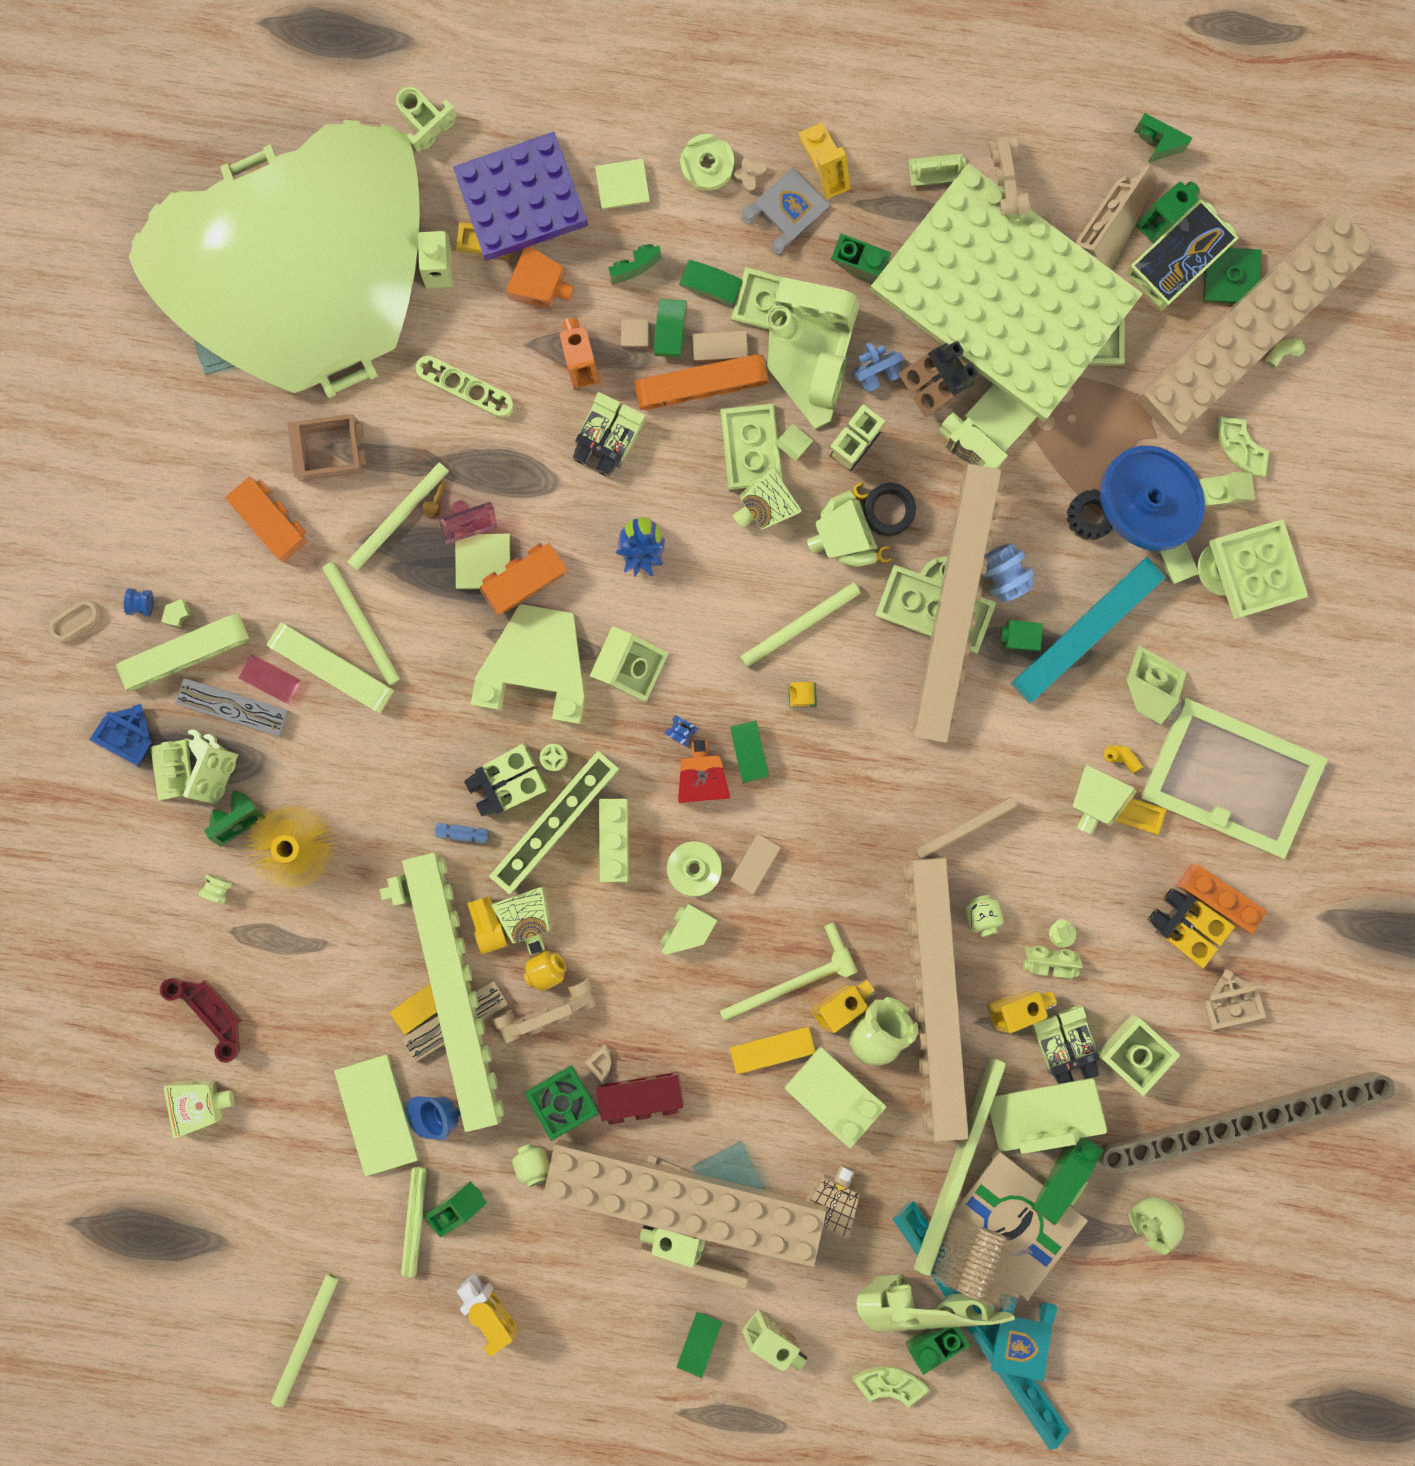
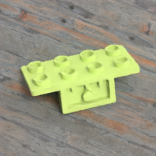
M1094 1078L996 1095L989 1111L998 1148L1001 1152L1020 1149L1021 1154L1076 1145L1080 1138L1105 1134L1108 1130Z

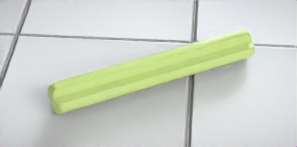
M420 1166L413 1167L411 1171L401 1275L404 1277H415L417 1274L427 1168Z

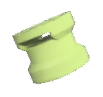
M547 745L540 753V762L547 770L560 771L568 763V753L560 745Z
M206 874L205 886L200 889L198 895L210 901L225 904L227 899L225 894L227 889L232 886V882L216 875Z

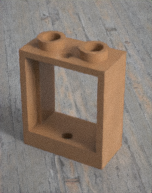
M353 414L288 423L294 477L299 481L364 473L363 465L367 464V454L365 448H361L360 438H364L362 422H358ZM349 427L354 464L310 470L305 433Z

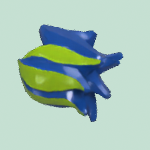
M639 517L627 522L620 531L617 542L619 550H616V553L622 556L626 562L624 572L627 573L633 569L634 577H636L640 569H643L652 577L653 571L651 566L663 565L661 554L664 551L665 538L662 536V531L658 524L648 517Z

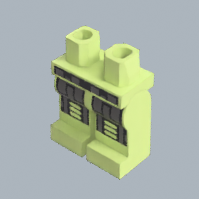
M953 412L941 424L938 432L947 440L945 448L950 453L954 450L956 456L961 460H967L973 465L999 469L1008 455L980 429L973 427L975 422L969 417L963 422Z

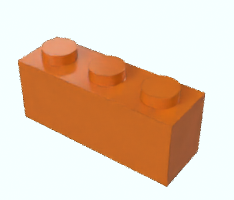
M249 476L230 492L225 499L275 557L284 563L308 542L303 536L306 531L296 520L293 522L289 520L286 516L289 511L278 499L274 502L268 494L271 490L261 479L256 482Z
M550 542L545 546L541 543L537 544L528 551L529 556L520 561L517 557L505 565L507 570L499 575L493 572L482 580L483 585L480 586V592L497 618L566 574L567 568Z
M1190 864L1176 884L1177 888L1186 894H1191L1198 901L1245 933L1253 934L1268 912L1197 864Z

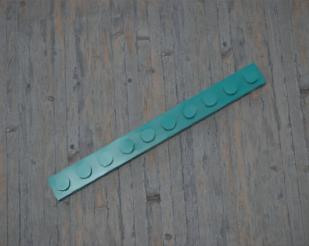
M912 1201L907 1203L892 1219L918 1256L929 1222L916 1203ZM942 1243L939 1250L940 1253H938V1258H936L933 1267L936 1270H932L931 1275L933 1276L931 1277H933V1280L945 1297L952 1294H963L955 1291L957 1290L955 1288L947 1287L950 1284L940 1283L942 1281L937 1280L938 1278L935 1276L941 1273L938 1270L943 1265L940 1263L942 1262L940 1260H945V1255L943 1254L947 1251ZM972 1305L975 1312L982 1314L981 1309L977 1305ZM998 1324L965 1326L989 1362L992 1363ZM997 1372L1048 1449H1057L1070 1432V1429L1038 1382L1034 1379Z

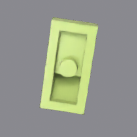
M1231 472L1226 476L1199 479L1204 494L1205 507L1255 500L1251 473Z

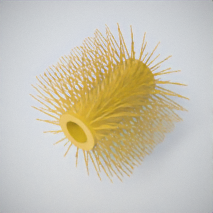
M295 804L293 806L295 820L291 805L285 811L281 810V808L278 810L277 808L272 812L274 813L273 815L267 816L270 818L269 820L265 818L273 826L271 825L270 827L269 824L263 821L261 824L264 826H261L262 829L260 830L256 829V832L264 836L261 838L258 836L250 841L258 840L255 843H258L259 848L248 850H269L249 855L270 853L256 858L260 859L269 856L249 867L264 863L253 871L259 869L263 871L265 869L266 873L273 870L274 872L271 877L275 876L273 879L274 884L276 880L277 882L279 880L282 886L285 887V882L289 890L290 883L294 890L292 873L294 884L297 887L306 886L308 883L311 884L312 882L307 881H312L319 874L322 875L320 872H323L322 866L326 862L321 858L331 852L332 848L329 845L338 843H318L334 838L313 841L327 836L317 837L332 828L321 830V825L324 821L320 824L319 820L311 824V820L313 818L317 819L319 814L311 818V809L309 812L307 810L305 814V811L300 810L298 805L297 812ZM288 810H289V815H291V811H292V821H291V816H290V819L288 818ZM271 818L277 820L276 825L272 822ZM250 844V845H247V846H245V847H256V846H255L254 844ZM308 868H309V869L312 871V873H313V875L310 873L311 877H310L309 874L307 873ZM297 874H298L299 879H300V882H301L302 884H299V881H298V878H297Z

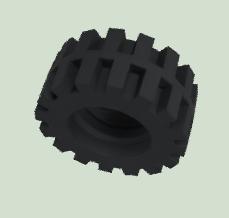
M1098 489L1086 490L1072 500L1067 509L1068 517L1066 519L1070 524V530H1074L1076 536H1081L1085 540H1097L1113 530L1104 513ZM1095 504L1102 509L1103 520L1099 525L1090 526L1083 521L1082 510L1085 505Z

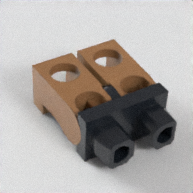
M959 341L950 344L947 342L933 349L898 373L910 394L926 387L913 397L925 418L940 411L949 402L966 391V389L973 386V380L978 376L973 365L967 364L963 366L958 358L963 355L964 351ZM914 371L920 381L919 384H915L911 380L910 372ZM928 394L933 402V407H929L925 403L924 396Z

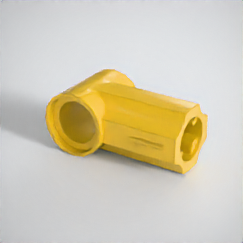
M491 896L467 903L476 928L475 937L481 954L483 955L509 946L505 929L499 923L497 914L492 907L493 901Z

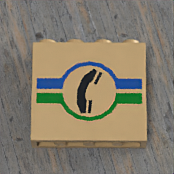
M995 1148L990 1154L991 1163L953 1211L943 1241H948L946 1243L948 1244L953 1239L952 1237L948 1240L950 1238L948 1236L954 1235V1233H951L958 1224L956 1223L957 1220L960 1219L964 1222L974 1223V1226H982L1007 1237L1008 1241L1012 1240L1011 1242L1015 1241L1014 1244L1023 1245L1022 1248L1026 1246L1025 1248L1030 1250L1025 1254L1027 1255L1025 1258L1024 1256L1022 1257V1261H1024L1020 1265L1022 1267L1015 1273L1017 1275L1012 1279L1014 1281L1008 1287L1016 1282L1015 1284L1017 1285L1009 1292L1014 1294L1013 1296L1016 1298L1021 1295L1028 1301L1088 1220L1069 1205L1058 1223L1053 1225L1031 1209L1044 1184L1003 1152L999 1151V1149Z

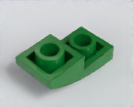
M653 244L639 246L638 250L633 251L634 262L629 263V260H620L615 262L613 266L608 267L612 285L632 279L654 266L661 259L660 246L654 247Z
M688 260L679 286L701 297L708 295L731 306L735 302L742 279L715 267Z
M660 299L655 329L654 356L681 358L685 338L684 324L688 308L686 300Z
M757 721L730 726L743 784L770 778Z
M696 1312L676 1368L703 1378L722 1326L721 1321Z

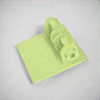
M187 739L163 742L161 745L150 747L158 801L183 796L192 774Z

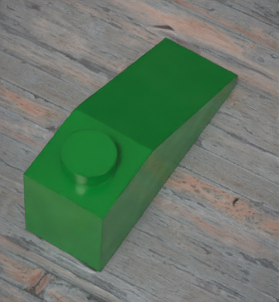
M1086 1137L1080 1138L1076 1145L1063 1147L1031 1209L1053 1225H1056L1092 1174L1104 1150Z

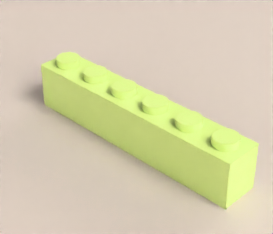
M597 751L489 877L508 894L514 893L620 769L600 751Z

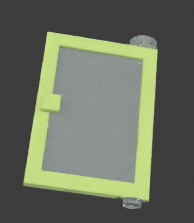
M1180 696L1178 704L1166 718V720L1173 723L1140 798L1285 859L1319 779L1324 781L1329 774L1330 766L1326 764L1328 758Z

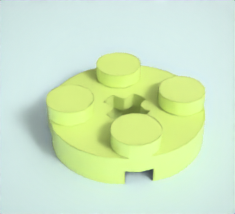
M698 135L686 144V148L681 154V172L685 180L695 190H716L725 185L732 177L734 168L733 151L727 142L715 138V135ZM708 156L709 160L714 159L715 163L711 165V168L706 169V167L700 165L703 162V157Z

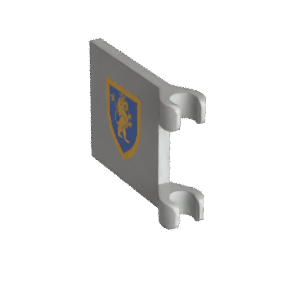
M792 167L760 198L749 205L743 211L741 218L746 224H751L762 212L783 233L773 242L771 248L776 255H780L792 241L830 207V204Z

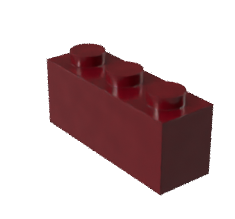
M678 1071L600 1084L596 1087L601 1122L608 1121L609 1125L625 1122L624 1118L635 1116L636 1120L648 1119L652 1117L651 1113L662 1112L664 1116L677 1114L679 1109L684 1106Z

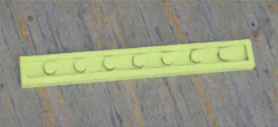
M996 1059L988 1060L967 1119L968 1139L960 1140L913 1268L924 1275H931L1006 1067V1063Z

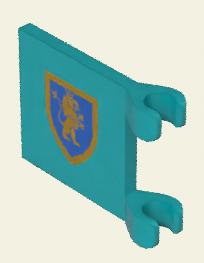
M1014 1296L1005 1301L1006 1308L1010 1307V1310H1004L1003 1305H1001L999 1312L1013 1314L1017 1301L1016 1297ZM1045 1302L1041 1303L1040 1322L1014 1317V1320L999 1323L997 1325L990 1370L1044 1381L1052 1325L1057 1315V1306Z

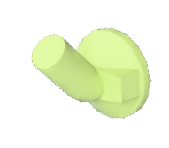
M1064 919L1057 920L1049 930L1051 942L1058 947H1069L1076 939L1075 927Z

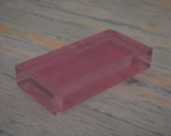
M252 654L239 676V679L286 704H289L301 681Z

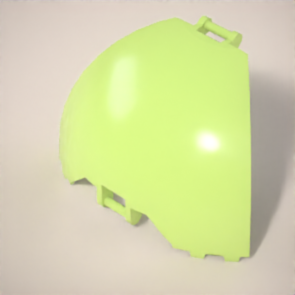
M343 120L344 124H326L296 151L277 156L272 145L269 144L263 147L264 150L234 164L229 165L227 163L220 166L224 180L219 181L206 191L173 193L172 191L160 205L156 203L149 212V220L140 234L136 233L131 243L132 250L129 254V259L136 276L146 292L173 322L201 345L248 374L289 392L296 393L321 383L326 395L330 399L336 396L338 391L370 378L372 380L377 378L378 374L371 360L396 348L403 327L415 274L420 220L419 187L413 150L407 139V133L397 131L394 126L381 124L380 127L361 125L359 121ZM264 162H269V165L264 166L240 178H235V175L240 174ZM360 361L365 367L334 382H331L328 378L329 375Z

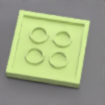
M1283 519L1209 541L1234 619L1308 597Z

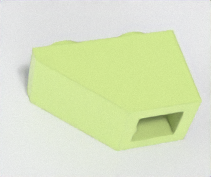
M688 903L686 908L681 906L673 919L678 922L674 930L670 931L667 929L659 943L664 946L661 952L667 955L704 945L717 919Z

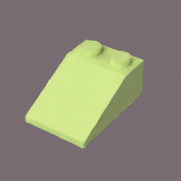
M821 1046L784 1087L849 1148L856 1143L887 1107L876 1094Z

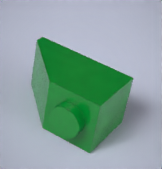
M470 1181L432 1208L424 1217L437 1235L442 1237L466 1223L487 1202L483 1198L481 1191Z

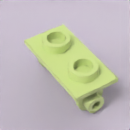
M962 154L909 159L911 187L953 182L965 168V158L962 157Z
M1025 946L1027 960L1024 959L1023 970L1028 971V974L1048 976L1049 967H1054L1053 977L1073 979V977L1079 976L1080 968L1083 967L1079 953L1069 949L1058 951L1050 950L1044 946Z

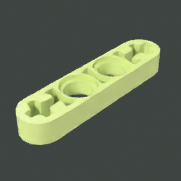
M423 356L418 360L416 372L424 382L495 417L506 418L513 412L514 403L507 393L432 356ZM433 363L432 367L434 370L442 373L440 382H436L439 378L431 372L426 376L422 367ZM451 374H456L460 377V384L456 388L446 386V378ZM475 386H480L484 389V396L480 400L470 398V390ZM490 392L494 393L491 397L498 402L506 399L507 409L502 408L500 411H497V406L490 401L488 406H485L489 400Z

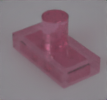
M458 500L452 505L454 514L439 518L442 538L445 544L497 528L495 510L491 502L469 508L466 501Z

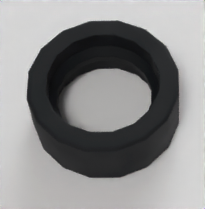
M889 482L880 484L872 489L865 500L863 511L870 529L879 535L889 537L899 535L909 527L915 517L916 504L914 497L907 488L901 484ZM884 494L897 495L905 504V516L895 525H884L874 515V503Z

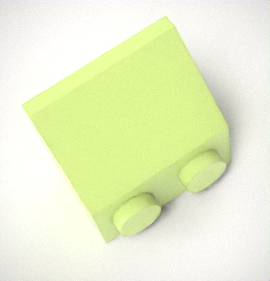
M612 626L590 676L647 702L669 653L632 633Z

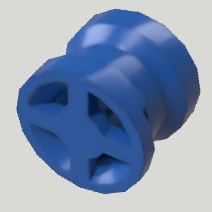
M128 588L124 596L125 614L133 616L135 613H139L145 617L151 616L154 604L153 592L151 590L137 592L136 589Z
M675 715L672 719L673 725L664 734L688 747L690 744L689 738L697 732L698 728ZM681 722L682 724H684V725H686L687 727H689V730H687V729H685L684 727L680 726L679 723Z

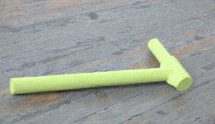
M834 922L824 926L834 949L831 958L832 962L720 1010L723 1020L730 1019L832 973L837 972L843 977H848L858 972Z

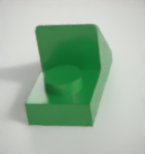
M1146 113L1143 114L1134 130L1142 140L1157 144L1148 162L1184 152L1192 140L1191 136Z

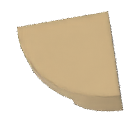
M603 1044L584 1061L601 1083L607 1078L612 1065L611 1053L606 1044Z

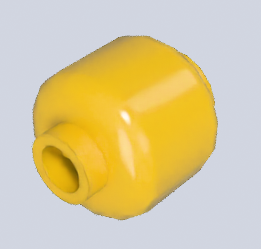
M550 951L541 952L527 961L525 965L526 973H524L525 981L531 988L535 987L542 992L551 989L561 983L565 977L566 965L564 960L557 953Z

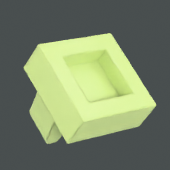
M406 875L387 879L389 887L379 889L381 899L392 898L393 906L411 901Z

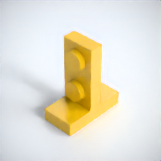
M823 122L798 132L799 141L820 178L821 190L825 199L827 200L850 190L846 153L843 147L836 148Z

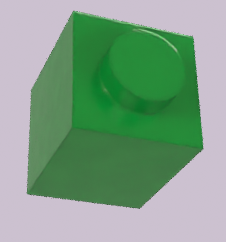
M1015 620L1006 622V627L1002 626L1000 632V642L1004 643L1003 650L1034 653L1040 651L1043 623Z

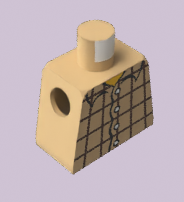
M840 1165L835 1178L822 1174L806 1200L827 1206L823 1227L848 1238L860 1193L857 1188L850 1185L855 1171L847 1166Z

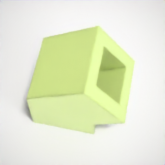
M180 599L166 605L161 622L182 628L184 620L192 617L187 602Z

